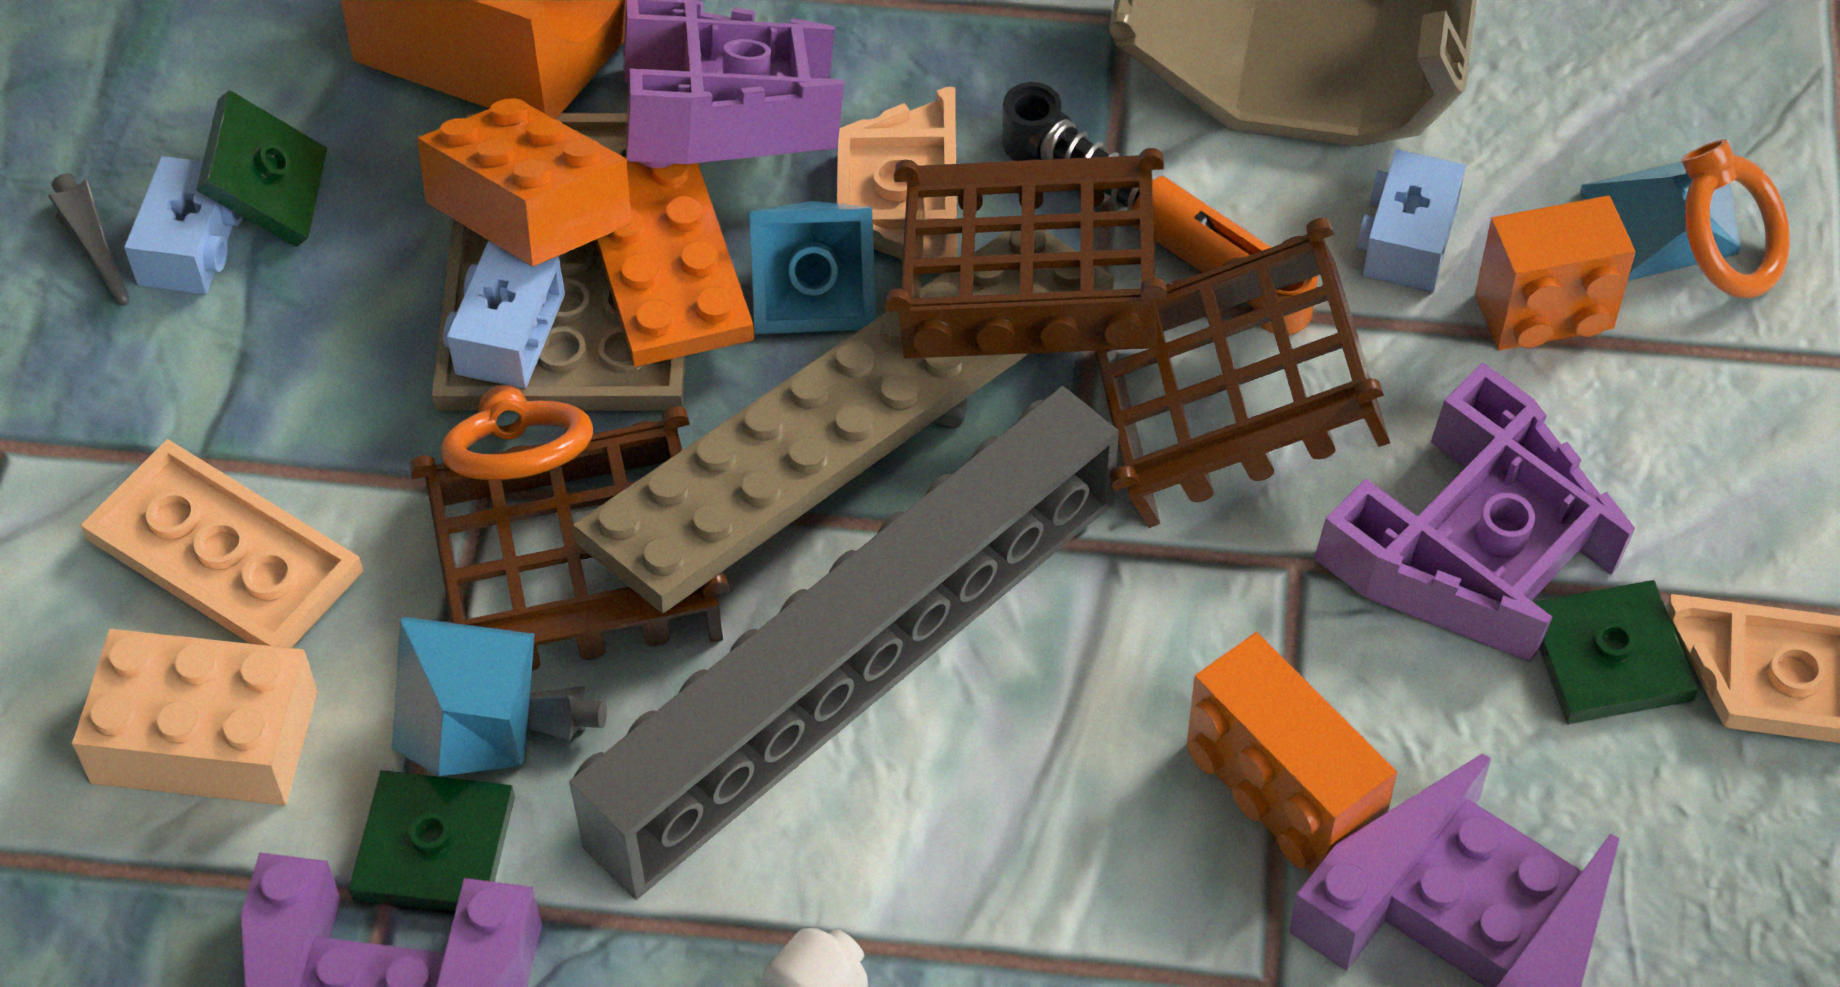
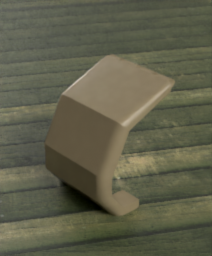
M1114 0L1109 32L1114 38L1116 46L1230 130L1360 147L1421 135L1465 91L1477 0Z

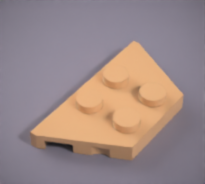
M945 87L937 90V101L909 111L904 103L885 110L877 118L870 120L862 119L839 130L837 204L872 207L873 245L875 250L902 259L907 181L894 182V167L896 163L900 160L908 159L914 161L918 166L956 164L955 87ZM957 196L924 198L925 220L957 218ZM957 234L924 235L922 258L957 257Z
M1676 594L1670 595L1666 607L1679 642L1724 728L1840 743V616Z

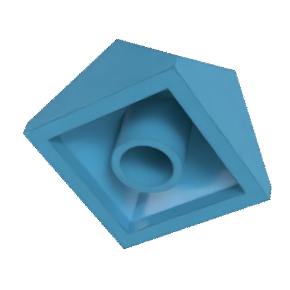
M1682 161L1581 185L1580 194L1583 200L1610 195L1636 251L1628 281L1697 265L1690 248L1685 225V203L1692 179L1687 175ZM1731 183L1714 191L1710 206L1712 233L1723 258L1738 255L1740 250Z
M810 201L749 212L755 334L860 330L876 319L872 207Z
M403 617L400 620L392 749L437 776L522 766L525 763L535 634Z

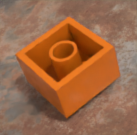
M1610 195L1491 217L1475 297L1498 351L1516 347L1532 348L1547 341L1578 335L1590 337L1600 334L1605 330L1615 328L1636 251Z

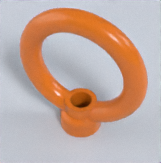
M1727 139L1708 143L1689 152L1681 159L1687 175L1692 179L1685 203V225L1690 248L1704 275L1718 289L1737 298H1755L1765 294L1776 285L1787 265L1790 250V229L1786 209L1776 186L1758 165L1746 158L1734 155ZM1734 180L1742 184L1750 192L1759 207L1764 223V255L1759 267L1751 274L1739 273L1726 262L1716 245L1711 228L1710 206L1713 193L1716 189Z
M498 385L486 391L481 397L477 414L461 421L446 434L441 444V457L450 470L468 478L479 480L523 478L552 470L578 456L586 449L592 439L593 424L590 417L576 406L556 401H527L519 389L510 385ZM512 410L519 414V417L513 423L506 426L497 425V418L502 412ZM527 426H554L567 430L562 436L547 444L524 451L506 454H480L467 450L475 442L490 435L504 440L515 439L524 433Z

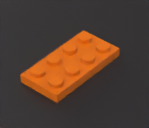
M627 161L632 224L594 241L634 367L754 341V325L698 163H673L664 168H652L642 165L640 162Z

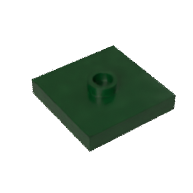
M228 90L217 100L196 191L297 247L309 238L327 147L233 91Z
M1655 580L1533 602L1552 616L1539 650L1567 725L1695 700L1698 686Z
M380 770L348 889L352 901L455 913L464 878L495 882L515 799L513 785Z

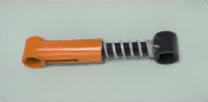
M1026 82L1011 88L1004 96L1002 145L1005 153L1012 160L1026 161L1119 156L1118 152L1109 155L1103 151L1102 142L1093 144L1088 141L1086 131L1078 133L1070 117L1061 112L1062 102L1060 96L1052 87L1038 82ZM1160 176L1153 180L1155 242L1203 273L1220 267L1229 260L1244 258L1271 248V246L1165 176ZM1140 188L1104 189V198L1111 197L1115 208H1127L1128 211L1140 210ZM1140 225L1133 226L1140 231ZM1318 276L1277 290L1279 301L1317 288ZM1263 296L1246 302L1253 307V311L1266 306ZM1314 306L1284 316L1289 334L1298 333L1307 327L1312 319ZM1271 321L1260 325L1263 329L1274 334Z

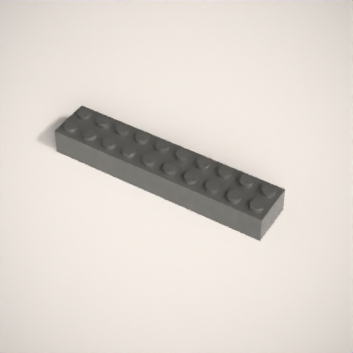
M1061 386L1044 401L1039 399L1032 402L1022 412L1018 422L999 437L992 436L982 442L967 463L952 475L947 473L937 478L928 488L925 496L907 511H899L892 514L882 524L876 536L857 551L849 550L842 554L834 562L826 576L808 590L801 589L792 594L783 604L780 612L758 630L751 629L742 634L725 657L710 669H702L692 674L684 682L679 693L660 709L642 714L631 725L627 735L605 753L598 752L587 758L576 771L574 778L569 781L583 849L635 900L639 899L1114 504L1115 491L1112 488L1110 473L1116 469L1119 430L1064 386Z

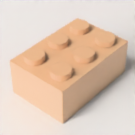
M109 629L72 745L90 784L286 806L318 690L304 649Z

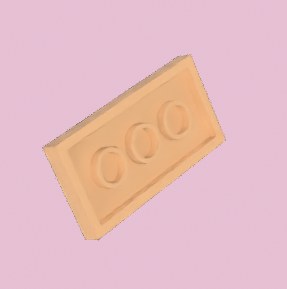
M168 439L80 525L86 540L250 644L292 648L364 572L359 556Z

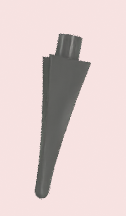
M64 173L57 176L51 184L55 193L48 195L58 209L56 214L57 220L73 237L95 266L115 301L120 305H126L129 302V295L110 253L88 180L86 179L78 185L72 174Z
M585 686L530 693L527 729L570 741L576 731L585 732V727H604L607 719L606 703L603 701L584 700Z

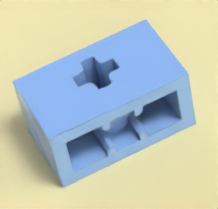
M1395 149L1389 172L1378 170L1375 177L1370 205L1378 207L1376 216L1365 214L1361 224L1356 250L1367 252L1363 276L1434 292L1459 203L1466 168L1465 164Z
M161 156L124 247L138 286L207 295L215 272L223 270L227 258L228 237L232 227L238 226L243 217L196 191L203 161Z
M492 242L487 243L478 265L472 264L467 271L464 282V298L458 312L451 311L444 325L443 344L445 348L450 349L455 375L524 389L527 388L565 296L559 256L532 267Z

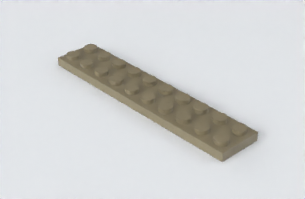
M1034 230V253L1077 252L1046 230ZM1021 231L1003 232L975 251L974 256L1021 254ZM1094 266V290H1113L1114 276L1101 267ZM1080 267L1034 269L1033 293L1080 291ZM1020 270L974 272L973 296L1020 294ZM960 272L943 273L921 288L920 298L959 296ZM886 312L573 524L574 543L663 614L1028 354L904 359L898 312Z

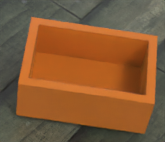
M517 98L499 100L493 103L488 110L468 118L448 120L440 126V129L417 137L425 202L532 267L632 224L626 158L566 126L561 121L526 104L523 100Z
M1257 631L1194 676L1187 735V748L1191 758L1203 772L1209 775L1215 773L1232 791L1235 803L1246 817L1252 821L1260 820L1276 836L1281 851L1295 867L1299 869L1306 868L1313 874L1337 843L1389 811L1398 771Z

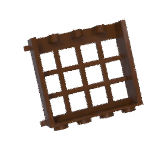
M1147 148L1140 155L919 166L914 161L908 159L897 162L894 167V182L907 181L900 289H892L886 293L885 312H898L904 359L1157 348L1156 300H1167V285L1162 279L1155 278L1152 170H1164L1163 153L1156 148ZM1140 188V210L1094 212V207L1099 206L1104 201V189ZM1079 190L1081 213L1035 215V209L1043 204L1044 192ZM1019 194L1022 216L976 218V211L980 210L983 205V195ZM958 196L959 207L963 210V218L925 220V197ZM1140 225L1141 249L1094 251V227ZM1081 228L1080 251L1034 253V230ZM1021 231V254L974 256L975 233ZM962 233L961 257L922 258L924 235ZM1141 264V288L1094 290V266ZM1080 267V291L1033 293L1034 269ZM1020 270V294L973 296L975 271ZM960 272L959 296L920 298L921 274Z
M1317 218L1310 221L1306 226L1307 234L1304 236L1291 237L1279 245L1244 258H1235L1212 270L1187 279H1179L1168 283L1167 300H1156L1157 348L1147 349L1123 359L1119 358L1118 350L1095 351L1112 423L1119 430L1118 448L1123 466L1114 469L1110 473L1112 488L1114 491H1118L1127 487L1129 498L1149 528L1161 524L1153 493L1180 484L1190 501H1206L1214 494L1208 473L1241 462L1251 480H1266L1274 474V467L1269 452L1301 440L1313 459L1321 460L1328 458L1336 450L1330 430L1363 418L1378 447L1391 443L1377 398L1384 396L1380 382L1370 377L1337 265L1325 242V238L1335 235L1332 224L1328 219ZM1318 275L1321 276L1322 286L1279 301L1277 290ZM1260 296L1264 297L1265 307L1224 322L1222 321L1220 311ZM1328 301L1338 333L1293 349L1284 316ZM1207 316L1209 327L1166 342L1165 331ZM1271 321L1280 354L1235 369L1227 337ZM1214 342L1222 375L1179 390L1171 357ZM1342 348L1352 381L1307 397L1298 364ZM1158 363L1166 395L1132 407L1124 375ZM1284 369L1294 402L1249 418L1240 385ZM1227 390L1236 423L1191 438L1183 405ZM1170 410L1178 444L1144 455L1136 422Z
M674 406L663 412V420L642 421L630 427L594 433L586 449L569 462L552 470L523 478L508 480L473 479L456 474L445 463L436 464L431 456L422 455L413 458L409 463L412 479L422 477L426 479L451 623L535 634L532 672L541 665L537 645L576 638L580 657L586 660H593L603 656L606 651L602 632L641 625L645 644L651 647L661 646L670 640L668 619L704 612L710 642L723 640L717 594L730 592L727 577L724 573L718 574L662 614L630 587L588 595L581 560L593 557L574 543L573 520L570 510L604 504L636 482L627 483L625 470L664 463L681 452L682 447L678 428L690 425L687 410L681 406ZM547 443L532 446L518 445L511 447L506 451L491 454H506L532 449ZM612 473L613 486L567 494L565 482ZM552 485L554 493L552 498L506 506L504 494ZM487 497L492 498L494 509L447 517L446 505ZM558 513L564 547L516 556L510 522ZM497 525L503 559L457 568L451 534ZM568 563L575 597L526 607L519 572ZM506 575L513 610L466 619L460 584Z

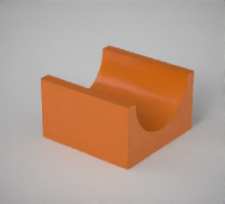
M340 0L353 61L489 109L493 103L499 100L517 98L554 119L559 117L624 43L626 0Z

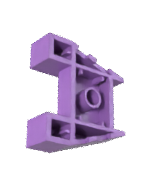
M626 0L623 76L624 83H629L626 121L627 161L640 162L642 165L652 168H664L673 163L693 164L838 148L844 81L843 79H830L834 26L792 18L790 23L754 22L755 11L734 7L731 11V17L703 12L704 1Z
M1482 362L1444 400L1431 439L1432 444L1464 466L1465 469L1418 516L1365 478L1325 518L1314 559L1367 599L1531 662L1537 655L1552 619L1550 614L1533 603L1532 600L1578 551L1610 574H1613L1620 564L1635 527L1607 492L1600 494L1579 468L1581 458L1568 442L1561 444L1544 423L1547 415L1534 398Z
M1482 753L1337 843L1296 894L1289 933L1347 971L1386 921L1485 987H1581L1620 839L1610 833L1584 870L1581 871L1476 804L1481 797L1491 761L1490 757Z
M259 852L241 912L245 987H528L542 928L533 887L464 878L445 953L332 939L331 934L341 898L328 861Z

